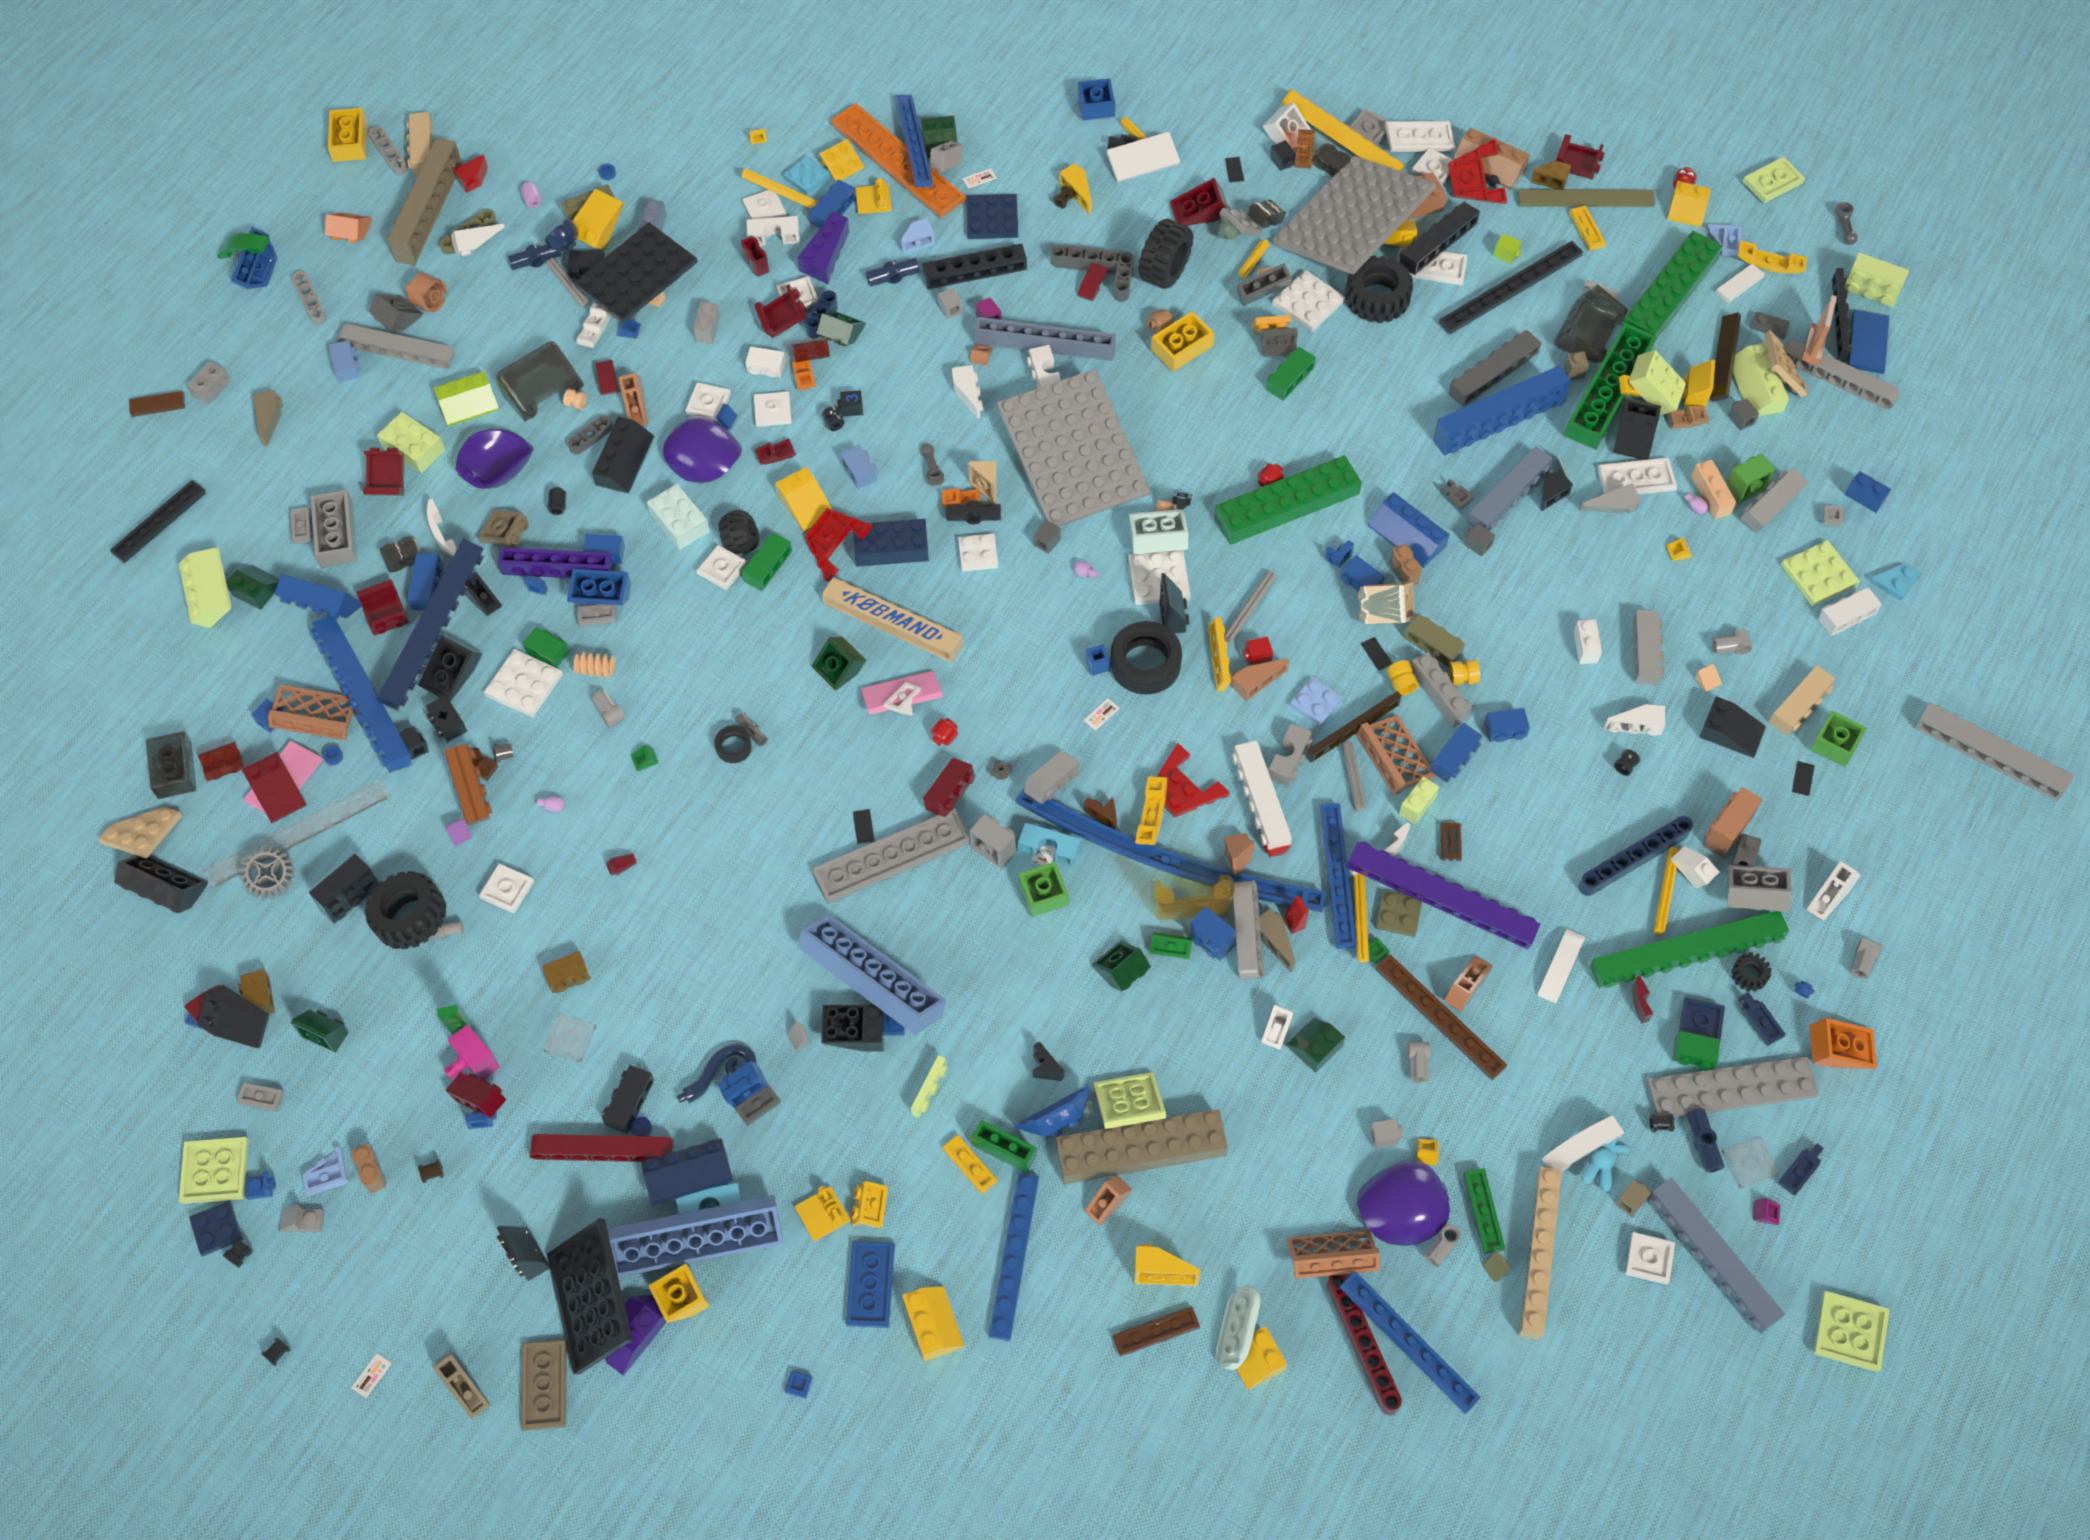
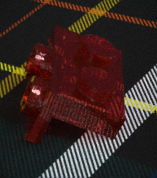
M827 339L792 345L796 363L830 357Z
M235 742L198 755L207 782L217 780L230 773H237L244 768L242 755Z

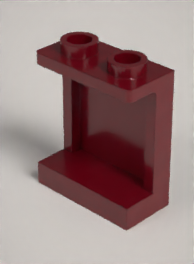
M1565 134L1556 161L1571 165L1569 174L1593 180L1594 174H1598L1601 164L1599 161L1602 162L1605 152L1602 151L1604 145L1600 144L1599 150L1570 143L1572 135Z
M790 284L786 285L788 292L766 306L760 301L754 304L763 330L772 339L807 318L804 311L806 307L799 298L801 294L796 287L793 288Z
M370 447L369 451H364V455H366V487H363V494L404 496V452L398 451V448H387V451H380V448Z
M392 579L356 592L360 602L363 603L362 607L374 636L409 623Z

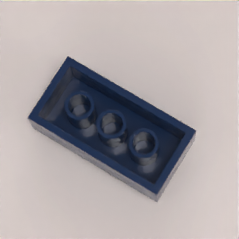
M926 519L869 523L873 527L864 539L859 538L853 532L856 567L929 561Z

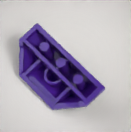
M653 1295L630 1296L624 1304L633 1341L606 1357V1363L622 1376L625 1375L667 1323Z

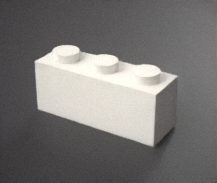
M1868 587L1862 591L1857 590L1848 598H1841L1834 605L1829 604L1821 610L1818 620L1827 632L1833 636L1877 614L1882 604Z

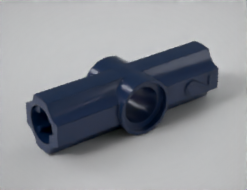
M532 244L526 247L523 252L509 255L508 259L512 270H516L529 265L535 268L540 267L544 264V261L560 257L562 254L561 251L552 249L548 244L540 247Z
M916 258L899 263L892 260L886 262L881 268L867 271L866 276L870 286L888 281L891 284H896L903 277L919 273L920 270Z
M1698 1108L1687 1112L1686 1115L1694 1136V1146L1700 1153L1706 1173H1714L1724 1169L1725 1166L1716 1143L1717 1135L1711 1129L1705 1109ZM1701 1137L1708 1139L1709 1144L1704 1143Z

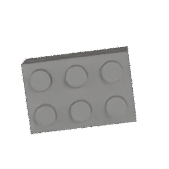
M1729 865L1727 907L1775 911L1790 910L1792 892L1790 869Z

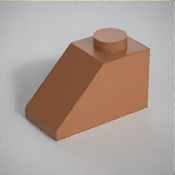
M1247 833L1224 837L1225 854L1233 874H1238L1252 860V852L1255 851L1253 840L1249 839Z
M1117 1175L1105 1181L1084 1212L1098 1225H1101L1124 1202L1132 1189Z

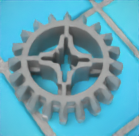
M261 847V853L259 854L256 850H253L255 856L251 857L248 854L246 857L249 862L242 861V865L246 868H240L239 870L244 874L239 877L241 881H245L242 886L244 888L249 887L247 892L249 894L254 892L253 896L255 898L261 894V898L265 900L267 894H269L270 899H274V893L280 897L282 895L280 890L283 889L287 892L288 889L285 885L293 884L292 881L288 880V878L295 877L293 873H290V871L295 870L294 866L290 865L292 860L290 858L286 859L287 854L285 852L280 855L281 850L278 848L274 853L272 847H269L267 852L264 847ZM263 859H275L274 862L271 861L266 865L259 862ZM282 864L283 875L279 880L276 877V872L279 869L278 866ZM255 866L259 872L256 880L253 882L251 874ZM261 868L270 871L274 879H272L270 876L265 875ZM266 882H272L276 884L268 888L259 887L261 884L263 885Z

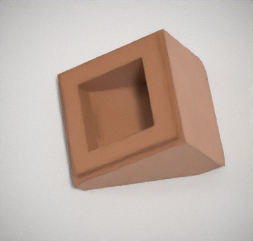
M976 344L971 350L970 362L987 365L993 348Z

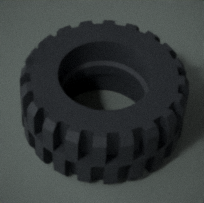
M1168 218L1160 220L1154 226L1153 231L1150 232L1139 259L1138 273L1143 281L1162 289L1170 288L1176 283V280L1179 279L1184 271L1192 251L1194 236L1189 227Z
M1371 256L1354 275L1349 273L1345 292L1348 307L1351 308L1355 315L1358 314L1359 318L1368 319V322L1377 321V323H1383V321L1390 322L1393 321V318H1399L1401 314L1406 312L1411 301L1413 278L1409 274L1410 271L1406 267L1404 268L1401 262H1396L1391 257L1388 259L1386 256ZM1378 284L1388 287L1392 292L1388 294H1375L1366 287Z
M407 871V873L398 872L397 875H390L387 877V880L378 883L379 886L371 891V897H368L366 902L365 919L370 929L386 946L394 949H409L410 946L413 948L418 947L420 943L429 941L428 938L432 935L435 936L438 932V927L441 928L444 922L442 920L446 916L444 896L432 880L422 873H416L415 871ZM411 901H418L417 906L409 915L393 920L396 912L403 905Z

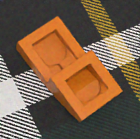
M804 359L792 362L798 390L816 387L810 360Z
M960 488L942 491L943 508L951 504H966L972 500L981 503L979 489L961 492Z

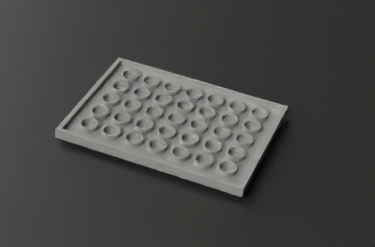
M1353 156L1272 239L1273 245L1354 275L1436 188L1435 183Z
M1096 369L997 402L998 411L1045 519L1049 523H1054L1060 527L1150 495V489Z

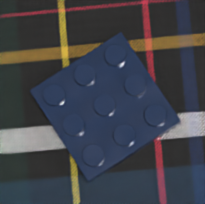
M1017 194L967 195L968 239L1018 238Z

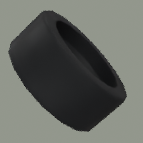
M726 726L716 734L714 740L717 755L727 763H740L751 753L750 735L740 726ZM736 736L744 740V746L737 752H726L722 748V743L729 737Z

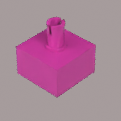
M468 1025L448 1039L449 1044L458 1059L443 1069L451 1080L465 1068L469 1069L479 1080L481 1078L486 1079L500 1068L492 1052Z

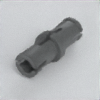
M744 712L736 716L735 721L748 732L759 747L767 742L768 738L758 729L759 726L753 723Z

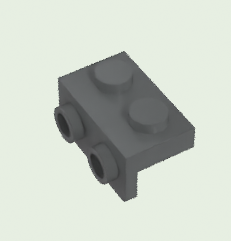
M1297 327L1262 330L1261 348L1263 357L1289 355L1290 352L1297 349Z

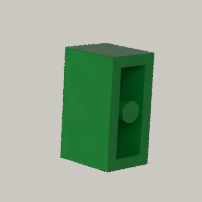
M538 627L523 641L526 653L555 668L569 654L564 640L561 638L556 639L550 632L545 629L541 630Z
M1679 1031L1675 1038L1672 1061H1677L1681 1065H1695L1704 1070L1714 1069L1718 1062L1720 1039Z

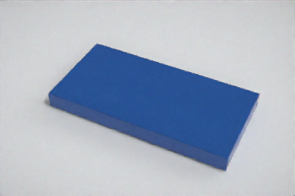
M1854 310L1850 339L1852 353L1849 355V366L1858 370L1884 374L1890 315Z
M853 1241L846 1326L889 1328L895 1243Z

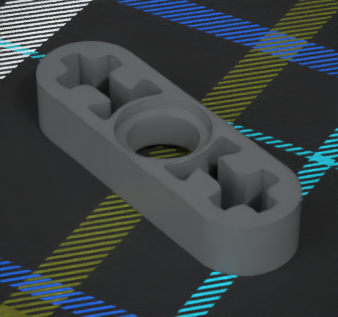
M605 415L599 416L568 440L570 452L581 454L608 434L613 428L611 419ZM589 432L595 433L591 438L586 437V434Z

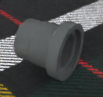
M511 743L493 744L496 763L513 758Z

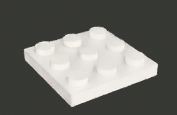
M1305 270L1291 285L1287 286L1273 299L1272 305L1285 314L1290 315L1291 318L1313 332L1345 302L1346 297Z
M1183 550L1129 555L1135 605L1159 603L1161 573H1165L1182 591L1183 598L1190 600Z
M514 649L490 682L484 694L486 697L533 718L563 673L562 670Z

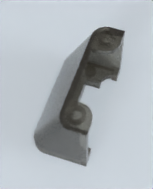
M1597 284L1576 300L1553 345L1568 353L1585 351L1588 361L1601 363L1607 355V349L1604 346L1613 328L1623 324L1629 309Z
M554 341L547 342L503 368L496 377L502 396L524 422L536 416L538 411L537 404L565 387L575 391L584 387L581 378Z

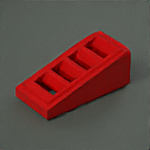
M1299 896L1294 899L1283 918L1291 934L1299 932L1306 927L1309 911Z

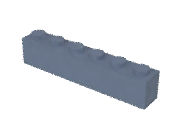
M1535 446L1469 513L1467 523L1472 527L1478 523L1492 531L1500 519L1503 520L1507 516L1508 510L1511 507L1515 508L1522 496L1525 497L1529 493L1530 488L1539 483L1541 476L1549 473L1552 468L1551 462L1553 457Z

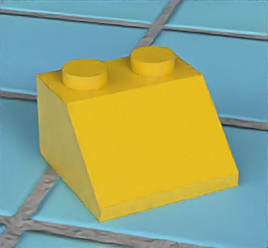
M1677 181L1667 220L1701 227L1711 188Z
M1709 360L1693 366L1689 369L1688 374L1684 375L1683 380L1686 385L1681 399H1684V407L1704 406L1706 408L1713 390L1715 360Z
M687 1264L648 1285L667 1323L693 1317L710 1307L693 1270Z
M1266 1326L1253 1333L1249 1353L1245 1361L1236 1368L1247 1390L1285 1371L1287 1366L1284 1357Z

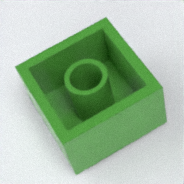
M1762 453L1756 457L1752 456L1745 463L1737 464L1732 468V473L1726 485L1736 503L1739 505L1768 487L1775 467Z
M1832 710L1810 750L1846 767L1867 728Z
M1056 862L1018 873L1019 886L1031 917L1069 905V894Z

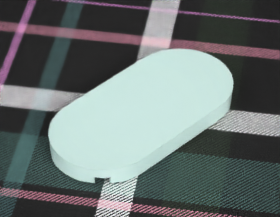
M1249 1285L1240 1286L1237 1289L1238 1292L1235 1295L1232 1294L1227 1302L1216 1347L1218 1364L1227 1370L1238 1368L1245 1361L1250 1350L1261 1299L1258 1290Z

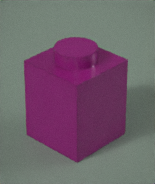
M991 297L975 304L977 317L1002 320L1001 310Z

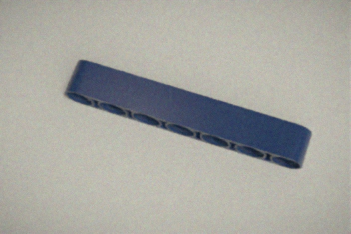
M1680 816L1589 870L1580 881L1579 891L1585 896H1591L1670 849V847L1685 840L1692 830V820L1687 816ZM1586 882H1590L1593 886L1587 885Z

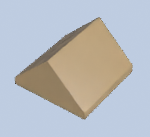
M970 461L968 463L969 484L975 489H979L980 493L992 504H996V461Z

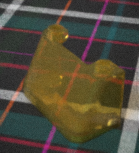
M1229 874L1219 875L1218 882L1210 886L1211 895L1174 899V893L1170 887L1162 886L1160 880L1150 881L1152 909L1155 917L1159 920L1195 918L1205 906L1216 915H1225L1232 908L1234 882Z

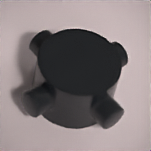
M1492 174L1489 178H1486L1487 184L1491 187L1500 184L1499 178L1496 175Z

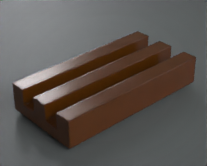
M1441 823V860L1449 859V861L1457 859V861H1461V823ZM1445 827L1448 828L1449 854H1446ZM1453 828H1456L1457 854H1453Z

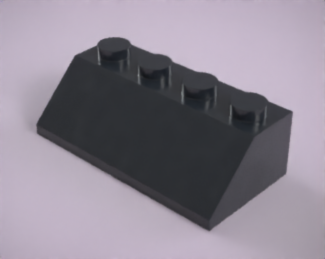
M618 417L593 469L592 475L595 485L629 494L653 442L654 435L636 421Z
M134 855L119 861L114 883L122 886L123 889L137 893L140 897L152 900L157 905L167 907L174 913H181L192 908L208 885V881L152 855H149L148 858Z

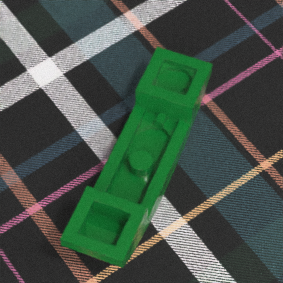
M253 233L234 234L225 240L218 258H231L233 252L248 250L251 254L263 253L270 238Z

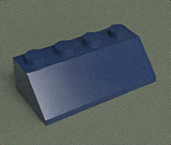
M722 1138L713 1139L707 1143L690 1146L687 1149L670 1152L667 1155L650 1158L641 1162L652 1206L733 1181Z

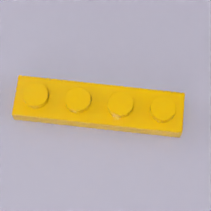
M1214 617L1208 626L1216 691H1224L1231 683L1232 676L1229 673V658L1226 652L1227 642L1224 638L1225 627L1222 624V618Z

